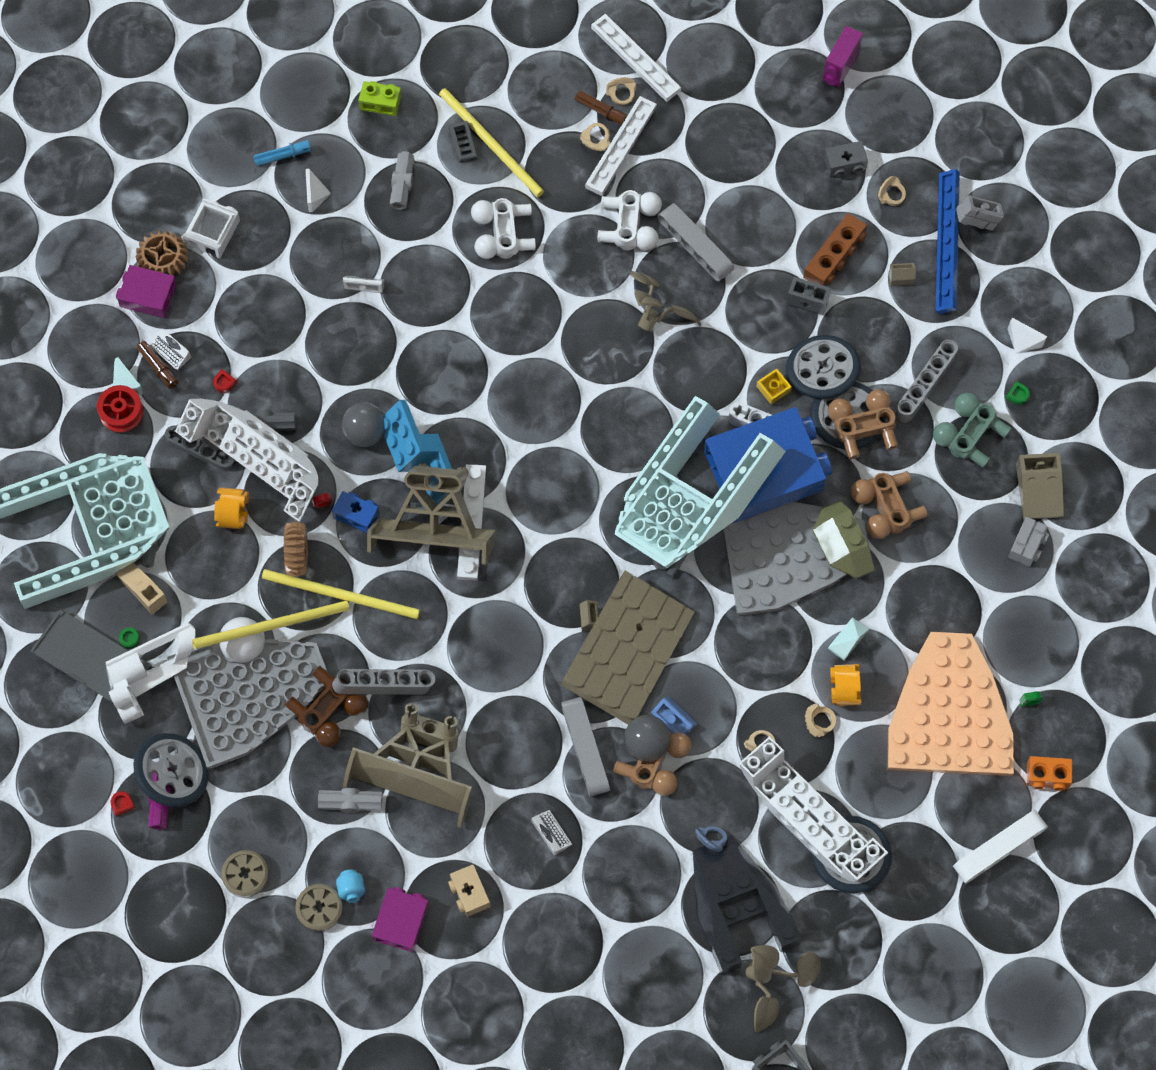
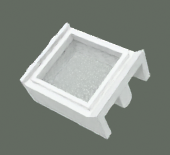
M203 198L186 233L182 235L184 243H186V246H189L191 241L195 242L201 251H206L207 247L215 250L216 257L221 258L240 222L238 211L230 206H222L215 200Z

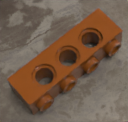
M847 213L806 266L803 278L826 286V284L830 285L835 278L834 274L836 271H841L844 267L845 259L854 254L857 248L855 246L858 242L862 243L866 238L867 224ZM846 236H847V237H850L851 239H850V240H847V239H845V238H843V237H846ZM833 251H839L840 254H835ZM822 265H828L830 267L824 268Z

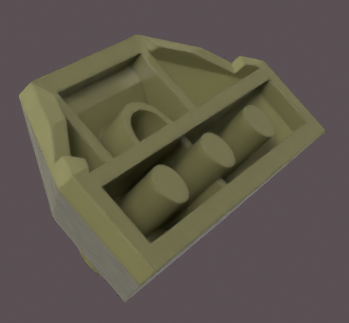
M841 501L823 507L813 528V533L829 565L856 579L874 572L875 568L869 546L851 510Z

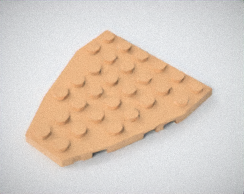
M930 632L909 671L888 728L887 770L1013 776V732L993 674L972 634Z

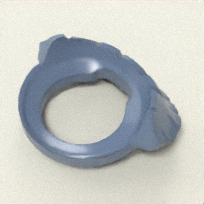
M714 826L696 828L697 836L704 846L715 852L722 851L723 846L727 843V834L724 830ZM710 831H716L721 833L723 838L719 841H710L705 836Z

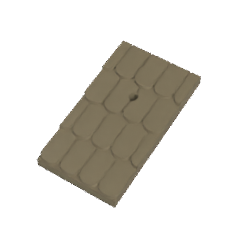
M625 570L560 685L629 725L639 715L695 611L685 607L683 604L668 597V595L653 586L651 587L648 583Z

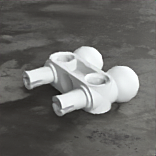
M628 190L621 193L619 197L602 196L601 207L619 209V217L616 231L598 230V242L615 243L617 247L626 251L637 247L648 251L656 247L659 240L658 233L649 226L639 229L640 213L646 216H655L660 212L662 200L656 193L646 192L641 195L635 191Z
M500 198L492 202V204L485 200L477 201L471 208L473 220L483 225L492 221L494 237L485 234L476 240L474 248L477 255L484 259L493 258L495 255L507 259L516 255L518 251L535 250V238L518 239L515 234L514 217L531 216V204L514 205L511 201Z

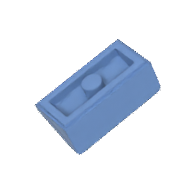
M669 696L664 697L651 712L654 716L664 721L672 733L682 732L687 735L697 725Z

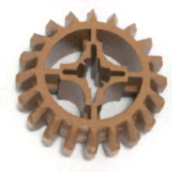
M158 230L156 235L151 232V237L144 236V242L139 241V248H136L137 255L135 256L138 267L174 276V273L180 275V269H185V263H188L187 256L189 254L186 249L187 246L180 236L177 237L174 232L169 234V231L166 230L162 234ZM168 246L175 248L177 252L168 249ZM147 258L151 259L152 261H155L156 265H153L150 262H148Z
M299 522L287 523L284 528L283 544L286 573L292 576L305 575L308 566L306 525Z

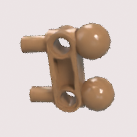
M882 389L871 391L866 398V406L869 411L852 415V405L845 399L838 398L829 404L828 415L834 421L836 437L839 439V442L845 445L848 459H855L860 456L855 441L859 438L882 434L887 450L898 447L894 434L896 428L895 414L891 410V398L886 391ZM885 417L889 422L882 423L879 418ZM847 426L850 428L851 432L846 433L841 429V427Z
M908 471L894 476L888 473H878L869 480L859 479L851 486V497L856 503L868 504L874 500L880 513L870 517L866 524L867 533L872 538L884 539L890 533L899 534L904 529L909 528L912 522L927 517V511L924 506L907 511L896 488L911 482ZM877 484H882L885 488H881ZM893 519H899L901 523H897Z
M670 732L671 742L667 752L674 758L687 756L692 748L691 739L682 732ZM667 752L656 761L643 762L638 760L635 766L617 761L614 767V773L629 777L632 783L637 784L641 789H653L661 796H668L674 793L678 785V780L674 773L669 770H660ZM643 773L650 774V777L646 780L640 778Z

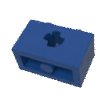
M342 491L332 509L333 519L367 533V530L380 515L379 507L375 502L362 500L353 492L346 493Z

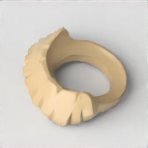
M629 77L613 79L606 85V95L610 96L617 105H628L634 99L635 90L637 89L636 83ZM625 85L629 89V99L625 101L617 99L615 95L617 86Z
M602 123L591 124L580 135L582 143L592 150L605 151L611 144L609 141V129ZM594 127H602L605 131L604 139L598 144L591 142L590 132Z
M890 176L882 183L878 197L882 204L887 203L890 206H898L905 200L906 191L899 178ZM888 186L897 187L901 190L902 197L900 200L894 201L888 196L886 192Z
M818 703L807 708L805 722L807 723V729L814 737L824 736L835 727L836 716L831 709L821 707ZM818 713H826L831 718V724L827 728H822L814 723V717Z
M759 730L752 733L749 740L744 742V745L752 752L757 748L754 742V738L757 735L770 736L776 742L774 736L768 731Z

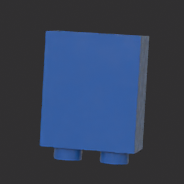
M796 407L705 440L704 453L719 489L759 433L772 439L786 451L733 524L824 491L826 476L832 475V468L826 453L816 454L811 441L817 439L810 416L801 418Z

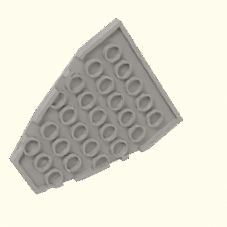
M792 502L733 524L732 522L723 529L737 616L778 611L783 609V606L800 601V598L809 594H815L834 585L847 575L829 565L813 533V528L823 507ZM855 518L869 546L865 521Z
M265 639V645L261 654L247 663H236L228 659L222 653L219 644L192 649L191 654L188 656L187 668L175 674L174 678L208 770L248 755L297 717L285 706L292 696L307 707L326 686L312 674L319 666L326 671L327 669L317 643H300L299 641L279 642L275 639ZM176 654L168 656V661L175 658Z

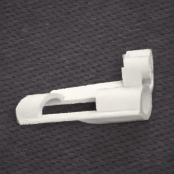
M186 623L106 661V670L111 687L109 695L124 724L144 716L136 699L137 696L187 668L188 656L193 649L192 639H195V628L193 625ZM178 638L175 658L146 671L140 660L145 653Z

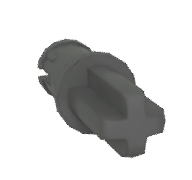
M158 540L143 554L142 566L146 568L154 566L156 551L159 550L157 546Z

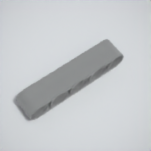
M672 203L657 215L660 223L716 281H721L734 270V265L729 258L676 204Z
M945 340L941 343L902 397L896 410V418L900 422L907 423L913 419L951 366L958 351V345L955 341ZM944 350H950L952 353L948 354ZM938 364L942 368H935L933 365ZM923 379H928L931 383H925ZM912 394H918L920 398H915ZM901 409H908L910 412L905 413Z
M343 669L338 672L333 680L332 687L338 694L422 695L429 692L436 678L429 670ZM340 679H344L347 684L341 683ZM360 679H364L367 684H363ZM380 679L385 680L387 682V685L383 684L380 681ZM400 679L405 680L408 685L403 684ZM420 680H425L428 685L423 684Z
M578 697L561 702L562 711L589 796L610 791L582 698Z

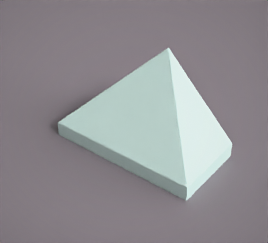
M117 357L114 361L113 386H128L141 396L143 391L140 384Z
M852 617L828 649L842 660H845L869 629Z

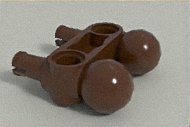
M319 666L312 675L326 686L320 696L307 708L293 696L286 702L285 706L298 716V723L303 726L305 731L315 735L320 745L332 747L341 739L339 726L334 722L328 721L342 705L347 714L360 716L366 712L369 702L365 694L335 693L332 682L336 676L333 677ZM340 679L341 683L347 684L344 679ZM309 717H316L318 723L310 725L307 723V719Z

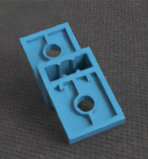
M399 400L384 414V437L398 472H409L412 467L418 466L420 463L422 465L426 463L429 467L452 469L439 435L419 434L406 400ZM431 476L434 482L439 483L437 477ZM426 491L436 505L449 494L446 492Z

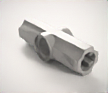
M403 151L398 153L396 169L392 174L390 207L395 210L406 209L409 190L411 191L412 171L415 158L410 152Z
M344 788L341 791L319 790L318 809L340 810L344 813H357L359 810L381 811L382 792L360 791L355 788Z

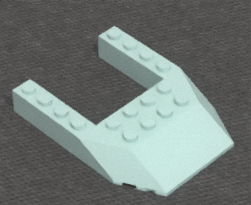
M696 396L626 492L624 511L620 512L619 523L615 530L616 536L666 568L738 519L786 452L775 441L759 433L713 499L676 478L677 474L720 415L711 405Z
M99 453L0 489V519L70 494L92 554L15 582L14 585L24 609L105 580L138 560L170 528L144 457H127L126 455L107 456V454Z

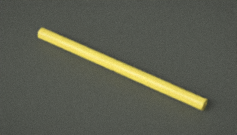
M446 88L442 89L439 95L464 121H468L469 127L536 197H540L544 190Z
M264 569L262 579L417 620L420 615V610L286 574Z
M347 601L195 638L192 639V645L194 649L341 613L349 610V604Z

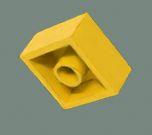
M778 369L758 380L756 385L771 405L790 393L792 388Z

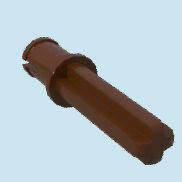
M582 91L577 92L575 96V101L605 116V119L609 118L621 126L627 118V114L614 109L613 105L609 106Z
M146 341L138 343V351L155 370L156 376L163 380L168 389L175 388L174 382L178 384L179 381L171 373L170 367L162 362Z

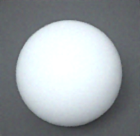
M246 617L234 618L228 621L220 632L257 622ZM264 632L222 642L219 643L222 653L228 659L236 663H247L258 657L263 651L265 635Z

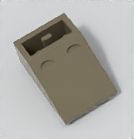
M1060 453L1019 455L1016 469L1023 520H1025V517L1031 519L1064 517Z

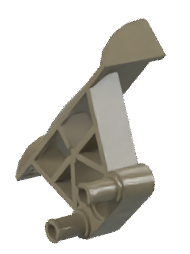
M420 463L418 466L412 467L404 478L406 486L411 488L396 520L378 518L367 530V552L372 553L378 539L482 550V565H486L492 552L495 530L475 528L460 491L466 483V478L469 474L467 468L459 467L457 470L429 467L426 463L423 465ZM431 476L437 477L439 483L434 482ZM426 491L446 492L449 494L436 505ZM414 495L417 497V499H418L421 503H412V502H411L412 499H413V497H414ZM452 497L455 507L443 506ZM406 512L430 515V523L403 521L402 519ZM439 516L458 517L461 519L464 527L438 524Z
M409 703L405 706V714L401 719L400 732L374 754L353 747L345 772L343 789L348 788L352 778L459 813L457 827L461 828L469 811L472 786L454 781L451 776L449 753L455 751L458 746V720L454 717L452 722V716H448L445 718L444 723L418 715V706L415 704L413 709V703ZM416 743L428 747L419 752ZM390 756L411 763V766L387 758ZM420 766L444 774L445 777L418 769V767Z

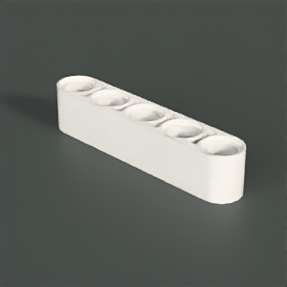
M1033 810L953 865V868L966 884L1041 834L1048 826L1037 811Z

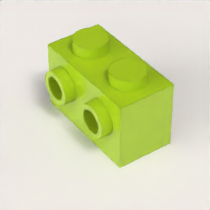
M363 81L358 100L360 110L397 117L402 98L401 87L392 84H379L375 81Z

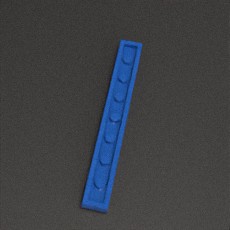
M957 169L939 173L936 312L938 314L957 310L959 220L956 210L959 205L960 172Z

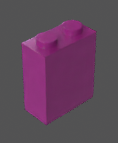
M845 26L825 61L822 80L827 84L837 87L841 86L859 55L863 33Z
M129 265L128 271H125L122 277V287L118 288L116 293L119 306L165 318L177 285L175 277Z
M393 887V889L387 888L372 933V940L413 953L429 902L425 899L424 895L418 893L410 895L398 887Z

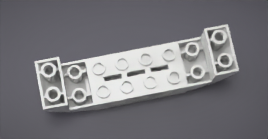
M189 399L175 432L190 443L205 437L286 496L289 500L284 511L300 522L318 486V474L314 465L309 460L308 454L247 410L243 411L214 400Z
M770 736L739 763L746 779L769 808V811L826 867L842 878L852 882L858 881L888 854L874 838L868 842L784 760V750Z

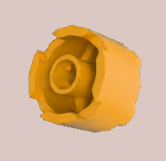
M218 488L217 494L221 495L220 499L215 501L214 520L218 521L216 527L241 529L248 521V511H245V504H248L249 492L244 491V489Z
M859 664L834 665V667H831V684L835 683V688H831L832 704H836V706L861 705Z

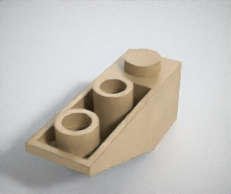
M134 563L115 573L151 615L167 603L165 594Z

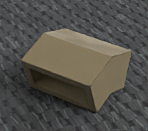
M914 263L890 264V286L914 285L916 280V267Z
M586 600L580 603L582 632H590L599 616L598 603L596 601Z

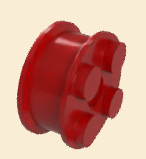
M112 386L106 389L97 401V411L103 425L113 432L124 433L131 431L142 420L143 406L139 395L128 386Z

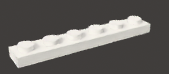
M606 14L591 24V29L666 102L681 91V87Z
M641 96L638 98L585 184L586 189L603 196L655 111L656 103Z
M466 464L469 474L464 484L463 498L475 528L482 529L486 466ZM459 548L457 580L478 581L480 550Z

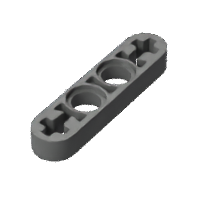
M176 425L166 429L165 438L170 445L223 471H229L235 466V459L213 443L199 438L195 440L197 445L194 448H188L186 446L188 441L179 434V438H171L170 434L176 433ZM207 448L214 450V454L210 457L203 455L204 450ZM228 457L230 463L226 462L225 464H223L220 458L226 460Z

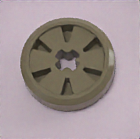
M242 850L233 853L226 859L222 867L221 877L226 889L231 894L237 897L248 898L257 895L264 889L269 878V871L265 860L258 853ZM244 869H246V871H251L248 873L249 877L246 879L244 878V876L240 878V876L242 875L241 871Z
M314 884L305 888L296 901L295 908L299 921L304 927L312 931L329 930L338 923L342 916V900L338 892L326 884ZM317 903L325 905V907L322 908V912L318 913L317 910H313L314 908H316Z

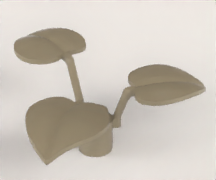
M630 271V275L634 279L647 284L650 288L649 294L637 289L634 292L638 306L646 305L638 323L639 327L652 332L656 322L660 323L669 312H674L679 316L693 320L701 326L699 319L691 311L677 305H672L658 317V312L652 309V307L663 308L664 304L658 299L653 298L652 293L654 286L660 287L659 282L649 275Z
M769 945L751 947L753 962L747 966L746 976L756 981L755 985L760 987L766 994V997L762 996L758 1000L755 1007V1032H760L773 1024L779 1013V1001L776 998H771V993L762 984L769 982L772 974H778L794 978L798 977L797 984L800 987L810 986L820 972L821 960L816 953L807 952L803 954L797 963V973L773 970L779 962V952L775 947Z

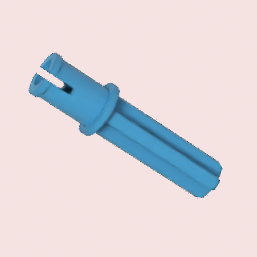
M308 140L292 145L289 143V146L254 155V161L259 166L291 156L295 158V155L311 152Z

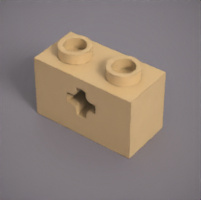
M473 864L450 874L451 881L448 884L452 893H457L459 900L456 903L461 913L465 912L466 916L469 917L490 908V902ZM466 888L471 891V895L465 893Z

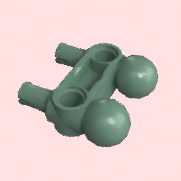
M970 392L962 393L955 400V410L960 416L970 418L959 433L952 423L942 422L938 424L933 430V438L939 446L948 447L954 457L963 458L964 460L965 458H970L983 468L990 457L976 449L975 444L986 429L991 428L1005 438L1011 427L997 419V413L991 405L979 403L978 398ZM980 413L985 414L987 416V419H983L980 416ZM958 443L964 444L966 448H960Z

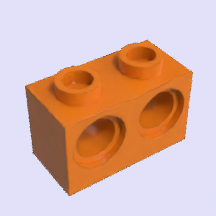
M1029 757L1027 761V786H1032L1036 790H1042L1045 787L1053 788L1055 791L1069 789L1072 784V759ZM1035 770L1041 771V772L1043 773L1044 777H1042V778L1037 777V776L1034 774V771H1035ZM1055 772L1063 773L1065 778H1057Z

